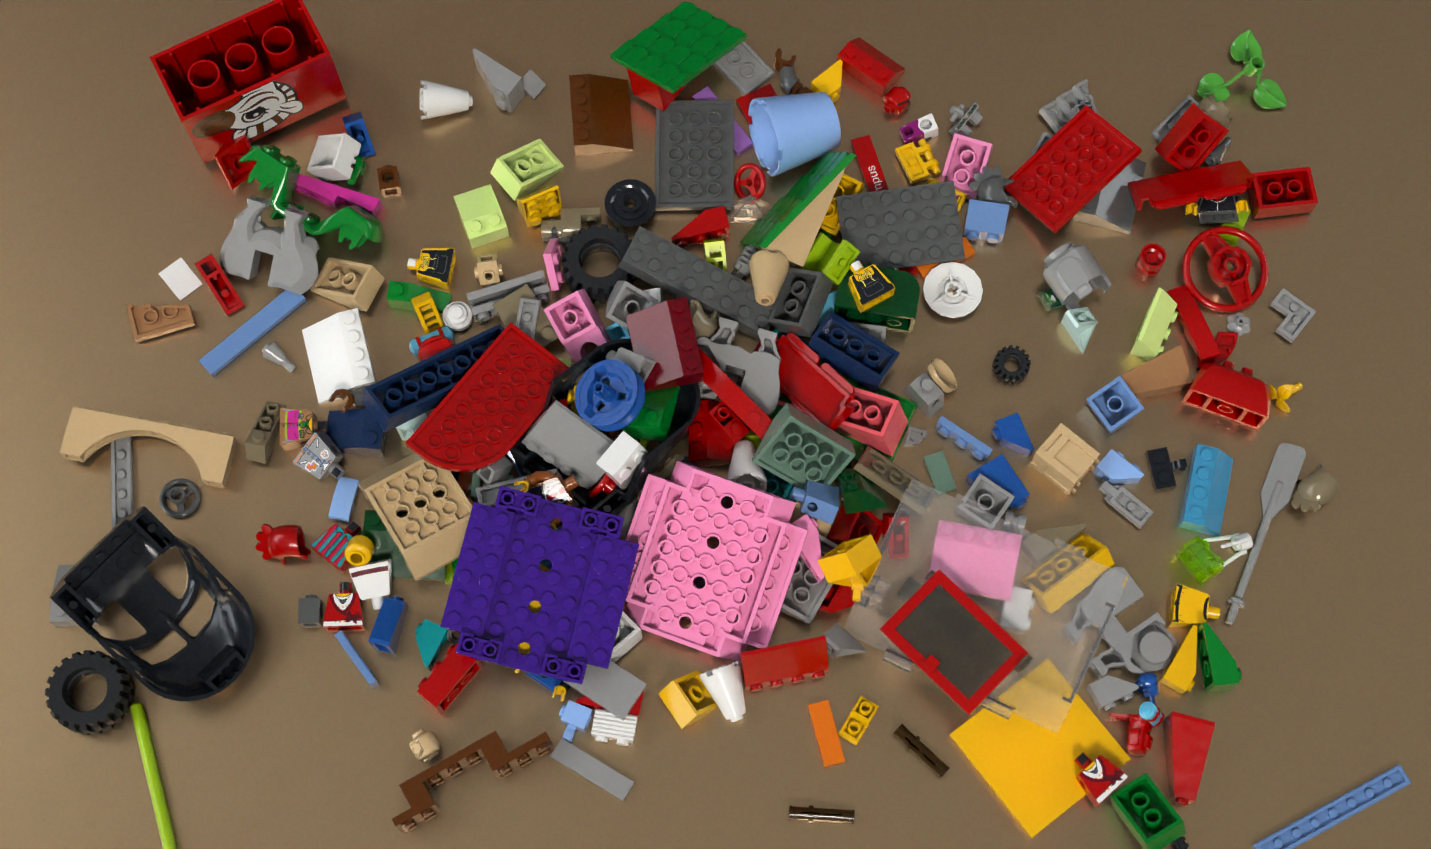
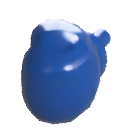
M1150 672L1138 676V681L1135 682L1139 687L1137 691L1143 693L1144 697H1149L1150 702L1156 704L1154 695H1159L1157 675Z

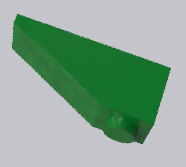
M389 281L386 300L390 308L415 310L411 299L429 292L438 313H443L445 307L451 303L452 294L413 283Z

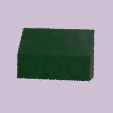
M853 458L835 479L836 487H839V495L845 513L851 514L887 508L881 487L853 469L858 462Z

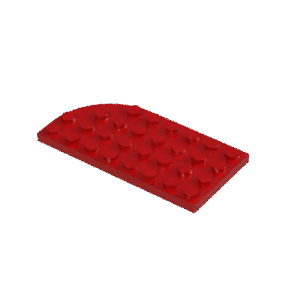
M510 322L405 442V445L428 463L449 471L470 472L491 466L502 459L515 446L542 414L552 381L569 369V367Z

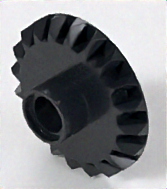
M622 180L614 184L606 194V213L615 224H619L622 227H639L641 224L646 223L649 218H652L655 212V195L647 184L639 180ZM631 203L635 205L632 208L626 207V205Z

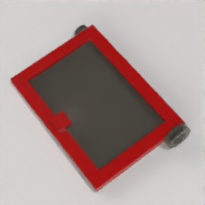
M931 570L924 578L927 582L880 628V631L964 712L970 715L1013 670L1020 674L1030 664L1033 657L941 570L937 572Z

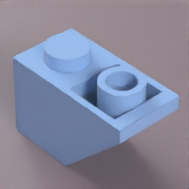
M1113 449L1107 453L1093 472L1100 479L1106 480L1111 485L1136 484L1144 476L1137 465L1130 464L1125 460V456L1122 453Z

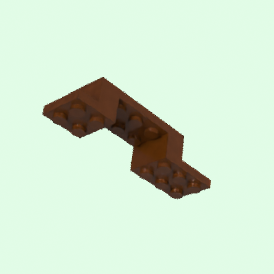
M495 730L403 782L399 786L411 808L392 818L395 827L401 832H410L417 828V823L422 820L429 821L437 816L436 812L440 811L429 787H438L444 783L443 779L450 775L451 777L459 775L463 772L462 768L480 763L482 761L481 758L484 756L497 778L500 776L502 778L507 777L513 773L512 769L517 766L524 767L531 763V758L538 754L541 757L551 751L550 748L553 746L547 732H544L508 753Z

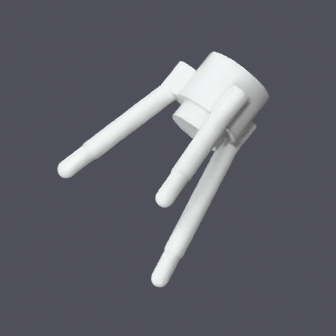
M1247 532L1202 539L1204 543L1231 540V542L1222 544L1220 547L1232 546L1234 551H1238L1210 571L1211 574L1222 569L1238 557L1247 554V549L1253 547L1252 538Z

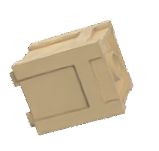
M1060 423L1035 452L1029 465L1065 494L1069 495L1070 492L1075 494L1077 491L1075 486L1079 487L1081 479L1090 469L1094 472L1096 467L1093 465L1095 463L1099 464L1100 460L1098 457L1100 453Z

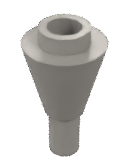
M276 341L273 343L268 342L262 349V357L282 365L289 372L293 373L297 368L287 359Z

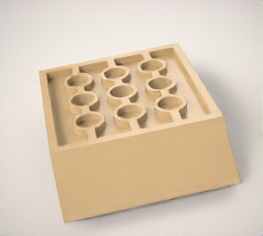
M413 453L357 483L404 557L406 566L415 581L459 558L472 505L451 471L436 467L416 453ZM438 490L445 492L441 498L435 497L434 493ZM419 500L427 502L422 508L415 506ZM400 510L408 511V514L403 518L397 516Z

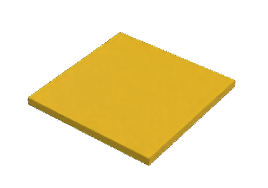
M1049 658L949 735L1030 838L1034 837L1086 795L1076 780V776L1083 770L1074 761L1083 752L1092 762L1099 755H1102L1117 768H1120L1131 759Z

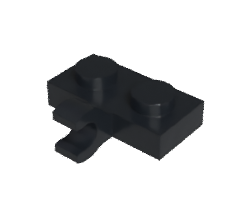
M1167 447L1146 451L1155 492L1176 488L1177 485L1173 472L1186 470V459L1170 462Z

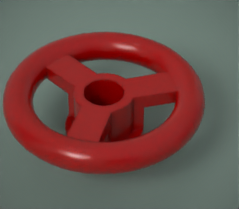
M746 163L737 170L734 178V187L737 195L746 202H755L762 197L766 188V177L763 170L757 164ZM752 169L749 177L740 179L745 170ZM740 185H745L750 190L752 196H746L742 192Z
M604 473L598 482L591 487L588 496L594 498L600 491L609 495L617 484Z

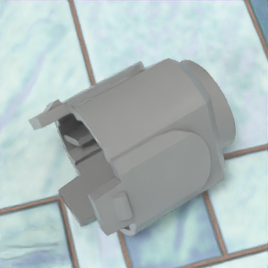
M1072 242L1066 243L1050 253L1044 260L1046 266L1043 269L1042 276L1061 304L1068 310L1081 308L1078 301L1098 287L1105 293L1112 285L1107 278V274L1086 245H1074Z

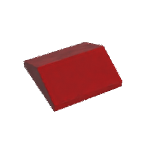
M246 135L224 143L214 156L232 190L249 178V174L257 162L252 160L250 162L238 163L240 158L252 148Z

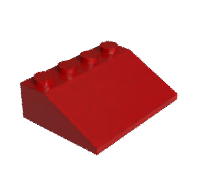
M826 636L741 652L740 665L745 690L750 689V692L762 690L763 686L771 685L774 688L784 685L783 682L787 681L799 683L807 677H812L813 679L825 677L829 670Z

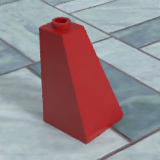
M1172 711L1163 721L1169 798L1176 800L1175 803L1178 805L1188 806V804L1196 801L1215 722Z

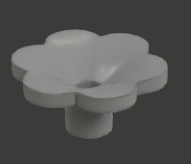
M1236 313L1234 316L1231 315L1227 318L1228 325L1226 328L1228 332H1236L1238 337L1250 332L1249 325L1251 321L1248 317H1244L1242 313Z

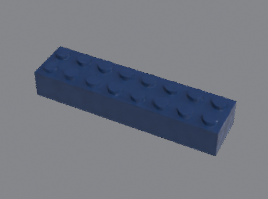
M498 324L366 387L362 403L384 432L436 408L503 332L504 328L501 324Z

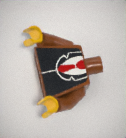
M536 471L524 478V481L517 480L514 482V486L522 484L520 491L542 496L541 499L572 507L574 495L571 490L580 485L574 475L563 480L559 472L553 473L551 471ZM554 519L550 522V527L557 531L556 528L562 522L559 519Z

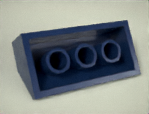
M832 311L811 337L808 345L820 356V360L874 393L883 383L900 354Z

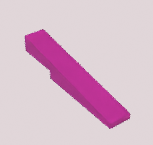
M301 174L298 176L296 190L335 209H338L341 203L346 206L358 205L377 217L383 208L381 200Z

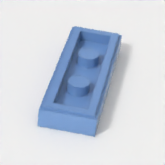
M342 631L336 633L335 637L373 689L379 685L378 680Z

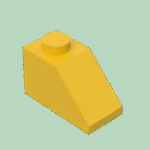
M839 59L811 81L810 90L813 93L825 92L833 103L836 102L840 97L843 61Z

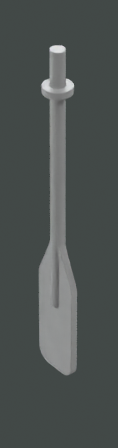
M1282 443L1276 450L1261 491L1263 519L1235 596L1229 597L1228 603L1231 607L1225 620L1226 624L1233 625L1239 608H1244L1245 602L1242 599L1270 522L1290 502L1306 458V451L1300 446Z

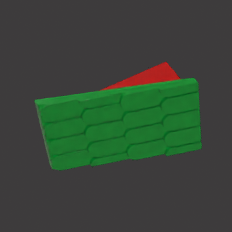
M682 2L649 28H645L633 39L626 41L610 54V58L627 68L633 95L665 111L688 82L748 39V36L741 29L712 16L708 11L699 9L695 4Z

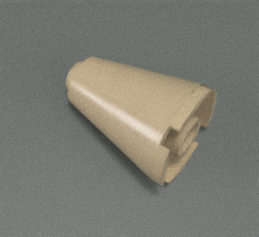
M765 249L751 256L749 270L757 303L769 306L776 301L789 270V261L781 252L771 253L770 250Z

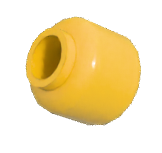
M363 535L352 537L345 548L346 560L354 566L368 564L374 553V544L371 539Z

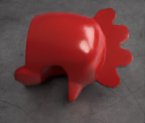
M263 524L261 527L263 532L259 531L256 534V539L260 542L256 544L255 548L257 551L263 552L262 558L264 560L273 557L286 565V556L308 559V555L311 553V550L305 547L304 533L299 525H282L272 528L269 524Z

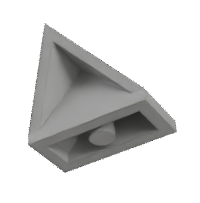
M837 623L822 635L826 636L827 653L834 660L839 656L868 652Z

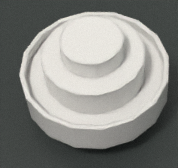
M452 302L445 307L443 321L451 330L463 331L472 323V311L464 302Z

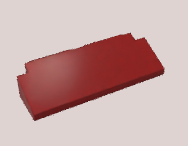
M1239 160L1128 182L1127 186L1137 211L1142 209L1144 200H1149L1152 208L1155 207L1158 210L1196 203L1198 198L1203 197L1206 200H1213L1243 194L1247 189H1250L1254 175Z
M788 333L787 335H782L775 342L777 352L781 358L778 372L780 390L808 416L834 431L856 410L850 403L856 397L853 394L855 392L854 386L829 364L823 363L821 365L818 363L820 356L796 334ZM761 341L753 352H758V349L761 347Z

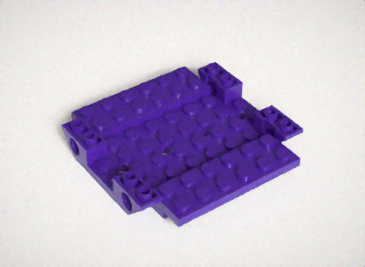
M500 486L495 507L473 503L440 627L461 632L456 649L458 654L582 685L587 664L604 669L609 667L639 544L619 539L624 517L585 507L580 509L541 499L542 496ZM554 519H559L562 522L563 526L558 531L550 527V522ZM543 560L550 561L552 564L551 570L548 572L542 571L539 567L540 562ZM532 601H537L541 604V610L538 613H532L529 610V604ZM528 643L530 645V652L526 655L520 654L518 652L519 644Z

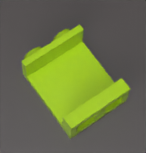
M820 232L802 268L804 270L822 272L833 284L839 285L860 251L846 240H842L841 244L833 242Z

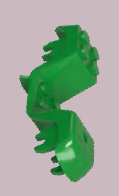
M272 144L270 146L253 145L250 151L240 158L238 163L250 162L252 160L257 161L249 174L248 183H252L255 178H258L257 181L261 182L259 190L267 186L269 189L274 187L271 206L275 211L270 218L273 220L286 218L284 211L289 207L303 210L304 207L297 202L292 203L301 168L296 164L297 160L289 155L284 156L280 153L281 150ZM358 205L344 207L320 221L321 218L318 215L310 213L303 221L304 230L312 235L333 232L340 228L338 242H343L347 237L346 240H351L350 250L356 246L358 248L361 247L368 239L375 243L382 241L383 228L381 222L377 217Z

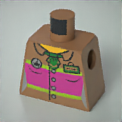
M280 408V446L284 451L304 447L314 432H328L327 420L317 421V416L313 411Z

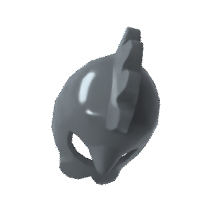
M985 166L983 174H974L975 182L969 183V188L977 192L979 201L1007 204L1014 208L1018 206L1016 198L1008 196L1004 192L1005 188L1013 183L1014 180L1002 177L1000 167L996 166L991 171L988 166Z

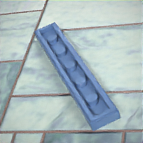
M285 290L201 358L199 362L212 377L215 376L307 301L303 295Z

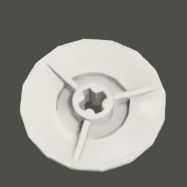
M949 262L942 263L929 272L925 278L923 293L925 301L933 311L941 316L957 318L964 317L976 309L981 302L983 288L981 280L974 270L965 264ZM950 288H952L953 291L956 290V293L954 295L952 292H949Z

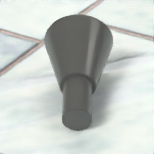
M1226 137L1221 144L1213 149L1205 159V162L1209 166L1221 164L1227 148L1233 142L1232 139Z

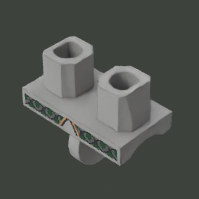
M973 103L964 112L965 107L962 104L959 107L952 106L949 109L951 114L949 120L954 122L957 119V121L948 133L951 136L956 133L968 137L972 129L966 125V122L969 121L975 126L983 118L977 111L979 105Z

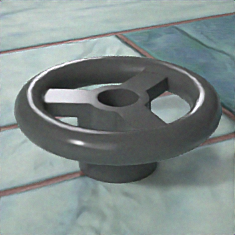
M174 479L168 482L161 490L159 503L167 515L174 518L187 517L199 506L200 491L197 485L188 479ZM182 484L187 485L189 487L183 490V488L174 486ZM194 493L192 505L185 510L184 503L186 497ZM178 495H182L180 499H176ZM166 497L177 505L178 512L168 508Z

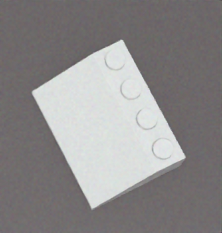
M358 308L336 313L302 330L319 404L329 402V397L338 389H345L351 392L377 383L362 317Z

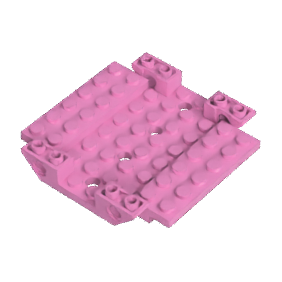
M677 460L670 480L650 473L647 476L625 540L639 544L625 599L628 604L624 613L642 630L720 658L740 661L741 652L745 651L747 644L760 649L768 647L808 530L788 523L790 522L796 502L757 488H750ZM729 496L732 498L733 505L731 508L723 507V497ZM711 536L718 538L719 546L717 548H711L708 545V539ZM697 576L705 579V586L703 588H697L694 585V579ZM687 616L691 619L692 624L689 628L681 626L680 619Z

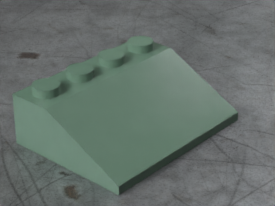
M786 403L773 419L752 458V462L797 488L804 489L807 481L831 485L855 457L856 453L852 441Z

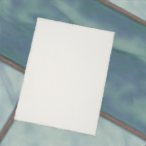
M179 258L158 273L179 300H182L202 285L201 281L182 258Z

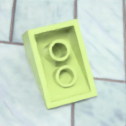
M537 139L497 158L490 173L510 197L516 201L545 183L561 171L564 165L541 139Z
M491 184L453 196L472 249L509 237L505 219Z

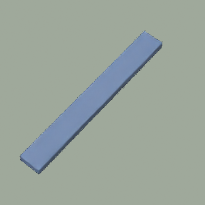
M1399 764L1252 846L1254 849H1293L1411 784V781Z

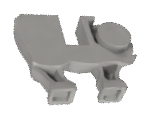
M257 196L247 198L248 206L235 217L232 230L222 245L220 251L222 270L250 280L257 276L261 253H268L274 255L268 286L282 288L300 295L307 292L314 285L319 275L316 254L320 249L316 239L306 236L303 221L308 217L309 212L289 207L284 211L286 217L284 228L267 227L261 220V214L271 205V201Z
M719 317L720 329L711 339L706 337L698 338V347L725 373L744 377L741 389L768 415L772 414L777 407L780 392L778 372L781 358L775 343L778 333L759 328L758 337L761 341V347L758 349V352L750 354L741 347L731 345L735 338V332L738 330L739 322ZM698 382L700 398L718 401L719 397L704 382Z
M1113 567L1099 578L1090 593L1078 602L1072 621L1067 623L1062 629L1073 645L1080 641L1085 627L1093 625L1099 629L1102 638L1108 643L1110 648L1088 662L1089 667L1098 679L1105 676L1108 669L1124 666L1130 672L1136 674L1164 669L1171 662L1177 650L1178 642L1164 627L1166 623L1158 612L1128 633L1117 620L1116 616L1137 603L1144 596L1125 568Z

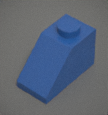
M361 111L342 117L347 134L361 144L358 155L367 157L375 154Z
M1018 413L995 421L992 434L995 440H999L1001 446L1025 456L1032 455L1034 447Z

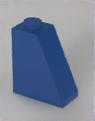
M1003 454L967 475L966 481L971 486L979 474H982L1015 496L1007 508L1009 510L1015 507L1020 509L1027 504L1026 500L1030 494Z
M398 596L385 597L368 641L375 650L396 654L408 610V605L403 598Z

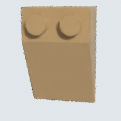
M328 257L310 290L351 309L358 308V310L367 312L385 278L373 265Z

